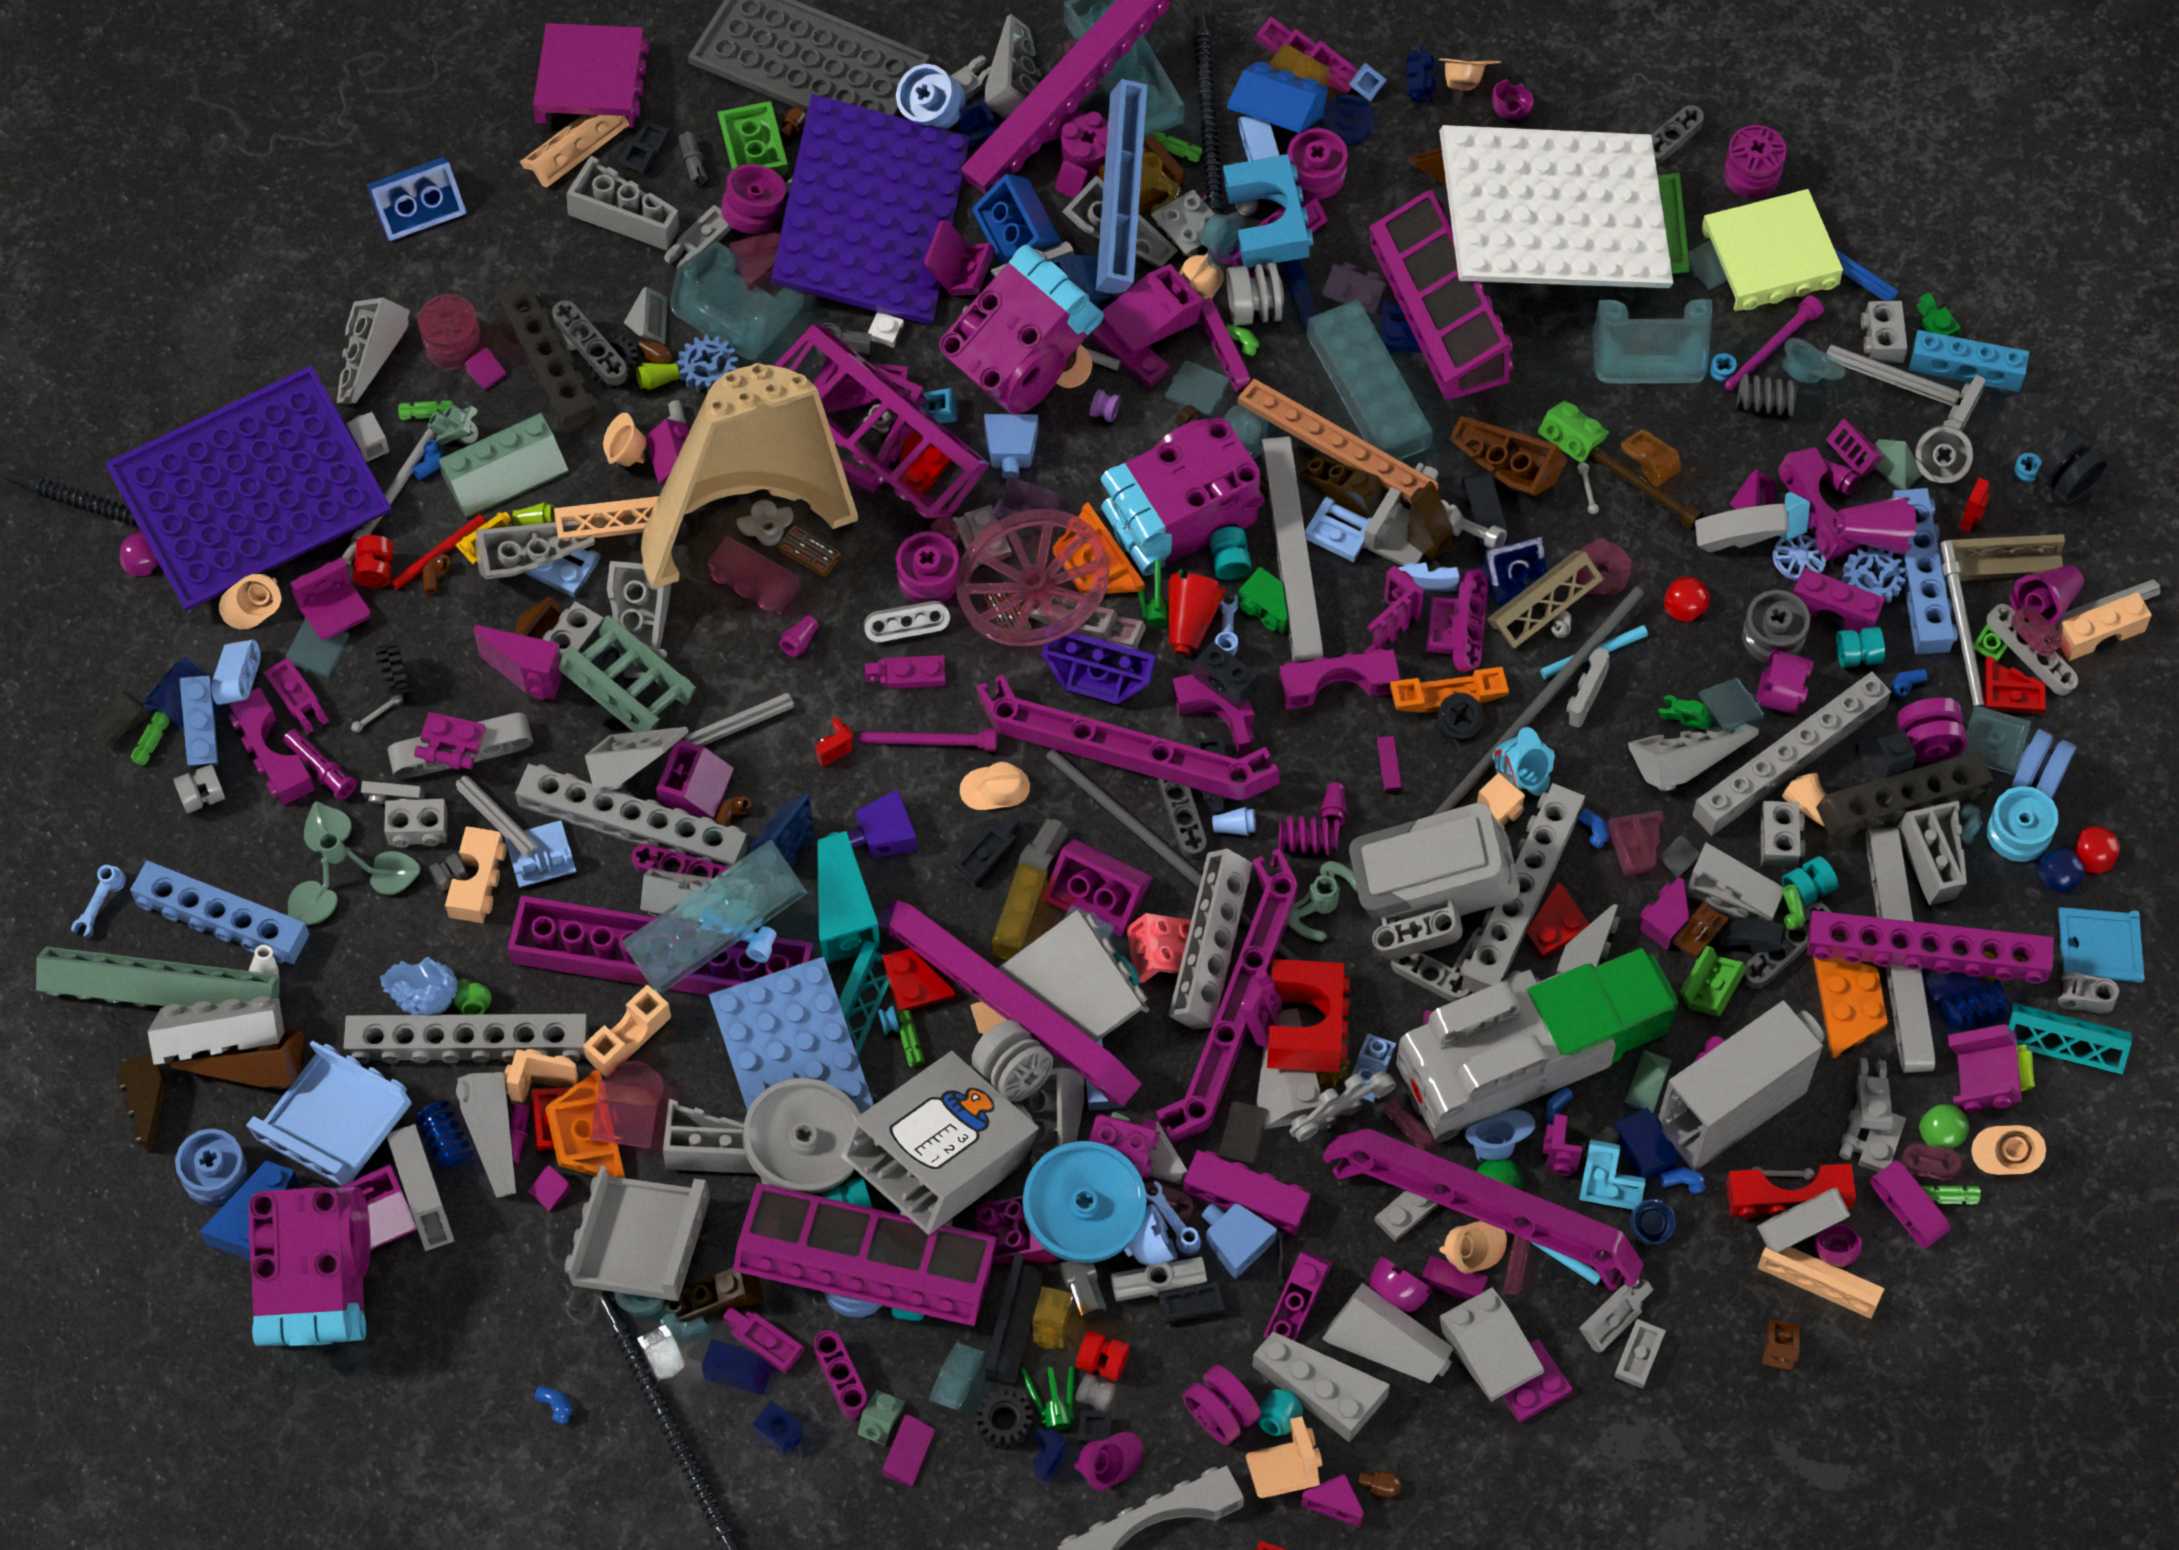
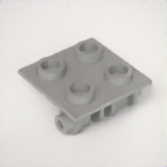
M1194 190L1189 191L1151 214L1157 222L1156 225L1162 227L1167 233V237L1172 239V243L1174 245L1177 244L1183 251V256H1188L1189 258L1198 253L1196 248L1228 229Z

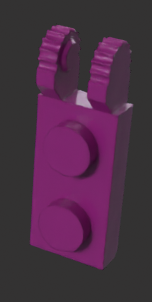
M289 658L263 672L264 677L293 718H297L307 734L313 732L311 722L303 714L308 710L312 709L318 721L323 725L329 722L319 705L317 697Z

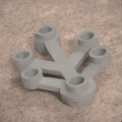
M1380 1071L1369 1079L1370 1085L1363 1088L1366 1084L1360 1074H1355L1345 1081L1344 1084L1347 1090L1340 1096H1338L1334 1088L1323 1092L1319 1096L1321 1104L1309 1116L1303 1114L1294 1119L1289 1133L1292 1137H1296L1298 1141H1304L1313 1136L1319 1129L1326 1130L1337 1122L1335 1116H1351L1357 1113L1362 1108V1104L1359 1101L1361 1098L1372 1092L1376 1098H1381L1389 1094L1396 1087V1083L1390 1074Z

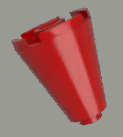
M1180 573L1170 575L1168 582L1169 646L1178 655L1190 656L1191 653L1198 651L1225 595L1226 587L1223 585L1221 588H1218V581L1205 576L1188 573L1187 579L1179 578Z

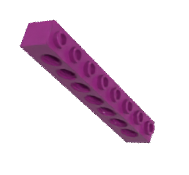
M1812 910L1809 921L1807 955L1814 956L1820 960L1837 958L1844 959L1849 963L1864 961L1873 962L1882 967L1900 965L1910 970L1926 968L1934 969L1938 973H1950L1953 971L1962 972L1971 977L1989 975L1995 976L2000 980L2015 978L2038 984L2048 982L2050 977L2054 937ZM1833 936H1842L1846 941L1838 942L1834 940ZM1871 939L1876 945H1867L1863 940ZM1900 942L1904 944L1906 948H1896L1893 945V943ZM1923 946H1932L1936 951L1928 952ZM1961 949L1966 955H1957L1953 950ZM1990 952L1994 954L1996 958L1989 959L1983 953ZM2014 956H2022L2027 962H2018Z

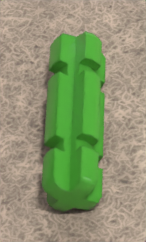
M1154 131L1152 134L1169 153L1183 158L1188 156L1187 159L1193 162H1198L1202 156L1203 149L1200 146L1194 144L1189 146V142L1170 135L1165 137V133L1160 131Z
M445 400L441 401L440 404H437V401L414 402V405L400 403L398 407L399 417L402 420L412 419V416H415L416 419L431 418V415L437 411L444 414L448 406L453 405V401Z
M156 712L151 719L152 724H148L137 743L140 746L135 747L131 754L133 762L139 765L147 763L150 758L148 754L153 753L163 735L161 731L166 730L170 723V719L166 714Z
M909 1010L898 1011L895 1015L908 1064L910 1067L920 1066L924 1063V1056L920 1048L911 1012Z
M1934 1186L1921 1187L1932 1201H1937V1204H1962V1201H1966V1204H1978L1981 1198L1978 1186H1967V1189H1963V1186H1938V1189H1934Z

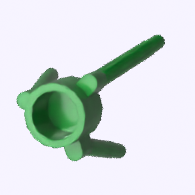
M1156 559L1154 570L1155 598L1151 599L1147 605L1144 591L1137 593L1142 608V619L1147 620V624L1150 626L1163 627L1169 624V605L1165 599L1161 598L1160 560ZM1183 569L1178 570V573H1180L1179 578L1183 577Z
M1070 1366L1068 1371L1066 1405L1064 1400H1059L1054 1369L1052 1367L1048 1368L1052 1401L1046 1403V1409L1044 1410L1026 1368L1021 1367L1020 1372L1039 1413L1041 1425L1046 1424L1047 1430H1061L1070 1427L1071 1420L1075 1419L1073 1412L1075 1368Z

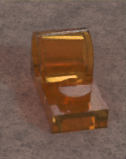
M1643 428L1621 443L1623 452L1641 463L1645 477L1656 487L1681 471L1678 451Z

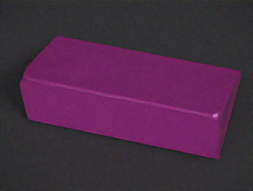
M1430 1256L1421 1277V1281L1430 1288L1465 1301L1483 1293L1488 1280V1276L1477 1272L1464 1274L1450 1262Z
M905 1414L882 1470L883 1477L913 1487L934 1436L935 1429Z

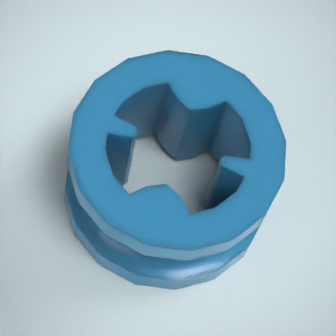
M1727 353L1714 356L1710 367L1711 376L1721 382L1727 381L1735 374L1737 366L1735 358ZM1725 364L1728 366V369H1718L1719 366L1723 367Z
M2033 453L2020 455L2014 467L2016 476L2026 482L2037 479L2036 473L2042 464L2041 459ZM2025 464L2031 465V471L2025 470Z
M893 1006L889 1007L887 1011L878 1010L884 1036L888 1035L891 1030L895 1031V1033L899 1032Z

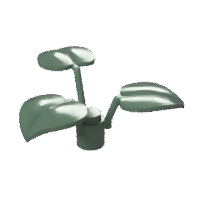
M315 801L306 819L304 840L311 850L321 852L323 855L321 862L323 864L324 882L322 886L316 881H306L296 886L288 900V916L305 922L306 925H312L325 920L332 914L336 908L338 898L335 892L327 890L329 887L328 864L340 863L345 856H349L368 873H373L370 879L371 885L374 890L383 895L397 894L407 888L420 874V866L410 856L396 851L379 854L374 860V868L368 866L351 852L349 847H345L343 844L349 837L352 829L349 817L340 810Z

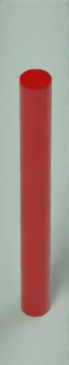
M480 514L392 579L390 583L395 590L401 588L421 573L424 566L432 559L441 554H446L463 537H467L486 523L484 517Z

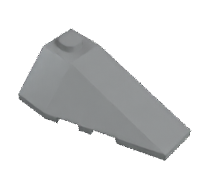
M1736 723L1709 727L1706 734L1690 732V730L1680 732V738L1664 739V735L1651 736L1628 742V746L1645 781L1658 787L1659 790L1668 791L1675 789L1678 784L1688 782L1759 735V729L1746 723Z
M504 1072L471 1073L457 1078L456 1095L460 1100V1109L496 1197H505L516 1193Z

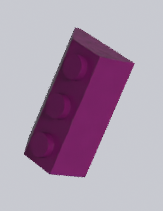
M1073 839L1060 852L1043 900L1070 913L1076 910L1085 915L1090 913L1100 928L1122 937L1144 900L1152 876Z

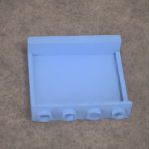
M312 1041L310 1046L315 1051V1056L265 1120L262 1121L253 1116L246 1126L257 1141L342 1186L353 1181L412 1102L405 1093L406 1087L397 1080L392 1079L388 1081L376 1069L370 1067L367 1070L353 1057L347 1055L344 1058L332 1046L328 1044L321 1046Z

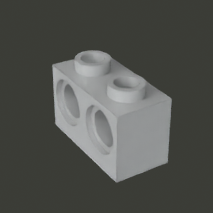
M1902 301L1868 302L1866 312L1861 314V328L1866 329L1867 335L1864 337V353H1869L1870 359L1884 364L1904 363L1908 348Z
M575 601L570 609L567 608L562 612L559 623L553 630H549L545 634L543 640L559 643V646L569 645L566 649H560L561 657L571 646L579 653H583L601 638L599 631L604 618ZM580 623L586 624L581 628L575 627L577 624Z
M444 799L385 801L384 833L388 845L395 847H407L410 844L437 846L439 843H447L448 810ZM431 821L437 822V823H436L434 826H432V827H426V826H425L428 822H431ZM401 822L408 823L405 827L396 828V825Z
M1763 802L1760 812L1761 867L1797 868L1799 859L1804 858L1805 840H1800V831H1804L1805 816L1804 813H1799V802ZM1777 819H1785L1789 824H1781ZM1784 845L1787 846L1790 850L1783 851L1780 850L1777 846Z

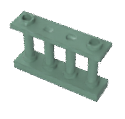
M609 615L604 618L599 631L601 638L583 653H579L571 646L564 652L558 668L633 732L655 730L659 722V718L656 716L675 699L685 706L689 704L696 688L688 678L679 674L627 631L620 622L615 621ZM611 644L623 655L603 672L593 665L591 661ZM633 662L645 673L629 688L624 690L613 679ZM653 681H656L666 692L650 707L645 708L634 698Z

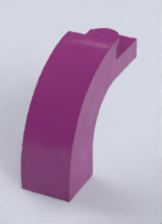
M1194 675L1172 678V693L1179 717L1201 712L1211 713L1220 717L1230 728L1238 757L1250 754V744L1254 743L1252 732L1254 712L1249 701L1238 710L1195 679Z

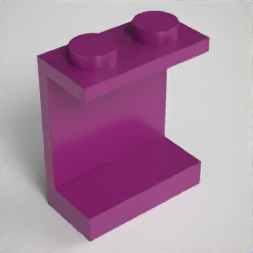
M2006 1024L1948 1035L1949 1047L1958 1054L1961 1091L1960 1096L1953 1097V1102L1963 1112L1975 1114L1982 1112L1985 1108H2007L2012 1103L2022 1101L2016 1034Z

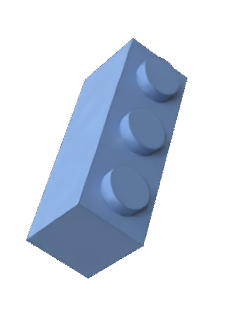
M210 676L180 678L187 765L190 769L202 768L211 764L212 766H219Z

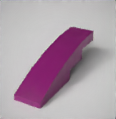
M1270 16L1254 37L1255 41L1277 57L1323 84L1345 94L1352 88L1349 84L1358 72V69L1321 40L1315 44L1296 28L1291 32L1272 16Z

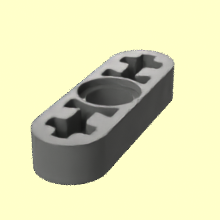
M1694 105L1683 107L1651 135L1654 150L1659 147L1660 143L1662 144L1659 148V153L1654 152L1656 165L1661 164L1701 129L1704 113L1699 107ZM1686 117L1689 118V119H1691V118H1693V117L1696 118V121L1690 120V121L1687 122L1686 125H1685ZM1676 131L1680 137L1671 140L1666 137L1665 133Z

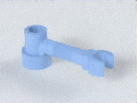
M1235 595L1234 603L1232 604L1224 603L1223 597L1219 605L1222 611V630L1215 638V643L1232 656H1235L1238 650V638L1233 633L1234 612L1238 608L1237 595Z
M103 865L99 868L97 876L100 883L84 914L72 924L71 930L73 933L77 934L79 928L82 925H86L87 929L83 936L89 939L93 935L95 917L108 891L117 892L126 883L125 874L117 867Z
M704 912L700 920L703 923L702 930L709 933H723L749 942L746 949L747 956L760 963L768 961L772 953L771 946L777 936L773 929L762 926L757 933L725 922L722 918L711 912Z
M1154 1181L1153 1186L1158 1191V1194L1150 1196L1146 1192L1147 1202L1155 1205L1170 1226H1172L1177 1236V1251L1185 1257L1196 1255L1201 1244L1198 1232L1194 1228L1186 1227L1166 1201L1162 1193V1186ZM1189 1237L1192 1238L1194 1241L1187 1242L1184 1239Z

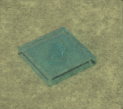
M1975 705L1966 733L1968 745L1961 752L1959 759L2016 775L2031 721Z

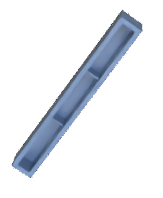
M1121 79L1110 93L1096 291L1119 296L1124 294L1134 283L1147 98L1146 84Z

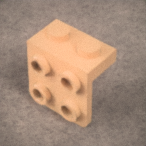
M517 1049L512 1065L508 1064L504 1073L505 1082L507 1083L506 1094L510 1096L512 1106L516 1103L525 1104L532 1082L558 1088H571L579 1083L576 1064L571 1059L565 1056H555V1058L545 1056L533 1049H527L526 1051Z
M1302 1416L1290 1419L1292 1443L1247 1453L1246 1461L1258 1497L1265 1498L1320 1485L1317 1469L1322 1467L1319 1448L1313 1449V1446H1316L1312 1428L1306 1429Z

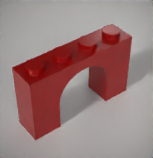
M1273 959L1272 978L1275 982L1274 990L1280 994L1282 1002L1312 1005L1321 1010L1326 1018L1319 1024L1310 1027L1269 1025L1267 1068L1339 1073L1340 1060L1346 1061L1347 1043L1342 1042V1038H1347L1348 1020H1342V1016H1348L1349 998H1343V993L1349 994L1350 976L1344 975V963Z

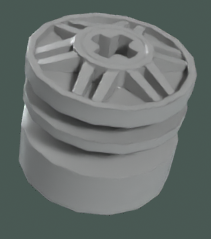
M1275 262L1267 263L1266 276H1264L1262 265L1256 264L1255 277L1250 278L1246 266L1227 268V293L1234 326L1252 324L1254 311H1259L1260 318L1265 323L1268 321V309L1271 311L1273 321H1281L1284 293L1282 280L1278 274Z
M1008 1020L993 1026L981 1037L972 1053V1065L987 1081L991 1082L993 1087L1005 1099L1016 1102L1031 1096L1044 1084L1052 1070L1053 1057L1038 1041L1033 1040L1030 1033L1019 1022Z

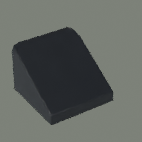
M1682 834L1658 857V860L1677 879L1695 867L1701 853Z

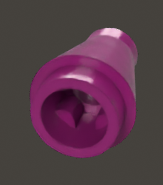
M1826 458L1823 459L1828 468L1824 479L1839 494L1847 496L1852 494L1860 482V476L1856 474V470L1831 462Z
M805 616L803 620L781 635V640L779 641L781 649L792 657L803 654L815 631L819 628L818 622L811 616Z
M1334 782L1327 786V792L1319 811L1321 822L1323 818H1327L1329 827H1332L1335 819H1339V827H1341L1348 818L1344 793L1345 787L1341 783Z

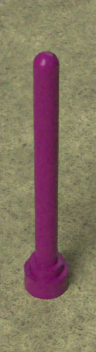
M1807 296L1799 304L1798 313L1726 381V390L1733 391L1740 384L1744 374L1749 376L1805 321L1815 320L1824 311L1820 301L1813 296Z
M985 728L984 731H979V734L860 732L857 737L860 743L978 746L979 749H984L985 752L997 751V728Z

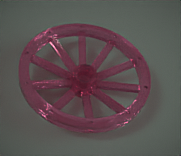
M1053 509L1022 511L995 522L985 529L968 547L959 564L956 577L957 598L969 623L985 637L1011 646L1041 645L1071 633L1094 613L1107 590L1110 574L1109 560L1099 535L1082 519L1070 513ZM1043 525L1036 565H1031L1015 530L1028 526ZM1053 525L1075 532V537L1046 568ZM1008 535L1023 570L1019 572L985 553V551L997 540ZM1084 541L1090 545L1095 555V561L1056 574ZM978 561L1017 581L1013 583L970 584L972 573ZM1095 572L1094 581L1088 594L1056 587V585ZM1016 593L982 614L976 611L970 594ZM1051 596L1081 604L1069 615L1058 621L1049 599ZM1025 600L1012 630L989 622ZM1041 604L1051 625L1038 629L1023 630L1034 605Z

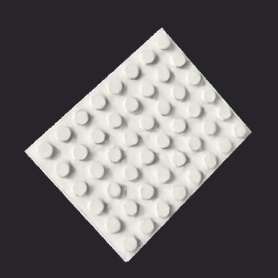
M1449 125L1441 127L1439 132L1459 281L1670 288L1672 286L1673 277L1651 135Z

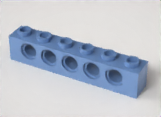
M1928 488L1894 490L1892 498L1909 497L1911 499L1907 503L1914 505L1916 520L1920 521V523H1916L1915 537H1909L1908 544L1912 545L1910 551L1907 554H1898L1899 559L1902 560L1900 568L1906 569L1904 591L1915 654L1950 652L1953 642L1957 641L1958 632L1956 624L1951 622L1953 603L1952 599H1947L1946 594L1949 583L1948 578L1944 577L1942 565L1944 564L1942 548L1938 549L1937 541L1939 540L1940 532L1939 525L1937 523L1934 524L1933 516L1935 515L1934 499H1929ZM1915 544H1921L1925 548L1918 547ZM1920 569H1926L1929 573L1922 572ZM1924 594H1930L1934 598H1928ZM1928 619H1934L1938 623H1932Z
M147 860L130 889L135 904L146 911L154 909L161 912L165 918L175 922L178 919L184 921L191 928L199 932L207 930L214 933L218 939L224 942H230L231 940L237 942L244 949L254 953L258 946L267 945L271 947L277 963L285 961L294 965L310 935L305 922ZM172 891L169 896L160 897L163 892ZM190 902H198L194 907H186ZM217 912H225L219 918H212ZM245 922L251 923L247 928H239ZM270 933H278L272 939L265 938Z

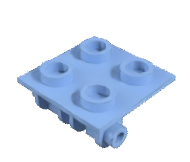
M561 820L524 831L536 842L538 847L537 852L531 857H525L505 837L519 888L576 872Z

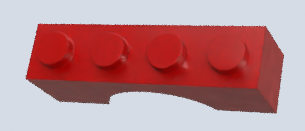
M1851 1164L1821 1165L1815 1180L1810 1185L1798 1190H1785L1774 1186L1765 1178L1760 1169L1730 1171L1726 1181L1730 1215L1739 1216L1741 1219H1751L1761 1214H1770L1771 1217H1775L1837 1187L1848 1210L1852 1209L1856 1200Z

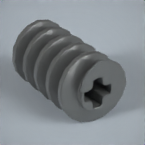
M1744 374L1739 384L1736 408L1740 401L1743 402L1744 410H1748L1751 403H1754L1756 412H1759L1762 405H1765L1767 413L1770 414L1773 407L1776 406L1778 415H1781L1784 409L1788 408L1789 416L1792 417L1797 388L1794 389L1792 380H1789L1784 388L1781 379H1777L1774 386H1772L1770 377H1766L1763 384H1761L1760 378L1757 375L1754 376L1750 383L1748 374Z

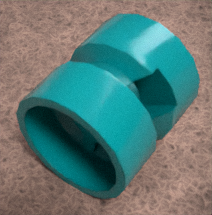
M1226 527L1213 532L1209 536L1211 554L1215 555L1213 557L1215 575L1223 580H1234L1249 574L1252 566L1250 555L1247 551L1248 545L1245 531L1238 527Z
M1880 627L1863 628L1860 634L1854 630L1837 632L1836 649L1841 668L1859 666L1861 661L1866 666L1884 663L1885 646Z
M1817 856L1803 864L1802 869L1796 868L1782 876L1783 887L1791 884L1797 886L1803 902V908L1817 901L1818 896L1824 897L1838 889V880L1830 864L1821 856Z
M862 1175L845 1180L843 1186L838 1185L831 1190L822 1192V1197L872 1208Z

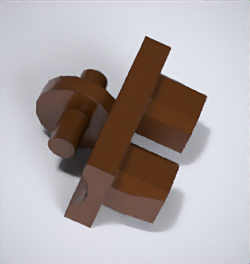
M1704 901L1673 938L1672 943L1690 958L1697 959L1705 947L1710 944L1728 922V917L1716 912Z

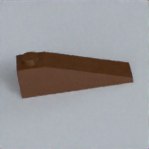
M303 1028L284 1030L285 1032L278 1044L238 1050L237 1045H233L229 1050L220 1054L211 1055L210 1052L204 1050L193 1054L191 1059L179 1060V1055H176L170 1062L171 1068L258 1087L285 1089L290 1087L301 1073Z

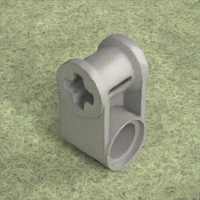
M2066 972L2061 976L2063 991L2062 996L2058 998V1005L2067 1010H2080L2105 1015L2113 1010L2119 994V988L2113 980L2108 978L2088 976L2078 972ZM2104 993L2107 996H2109L2110 999H2101L2097 996V994Z

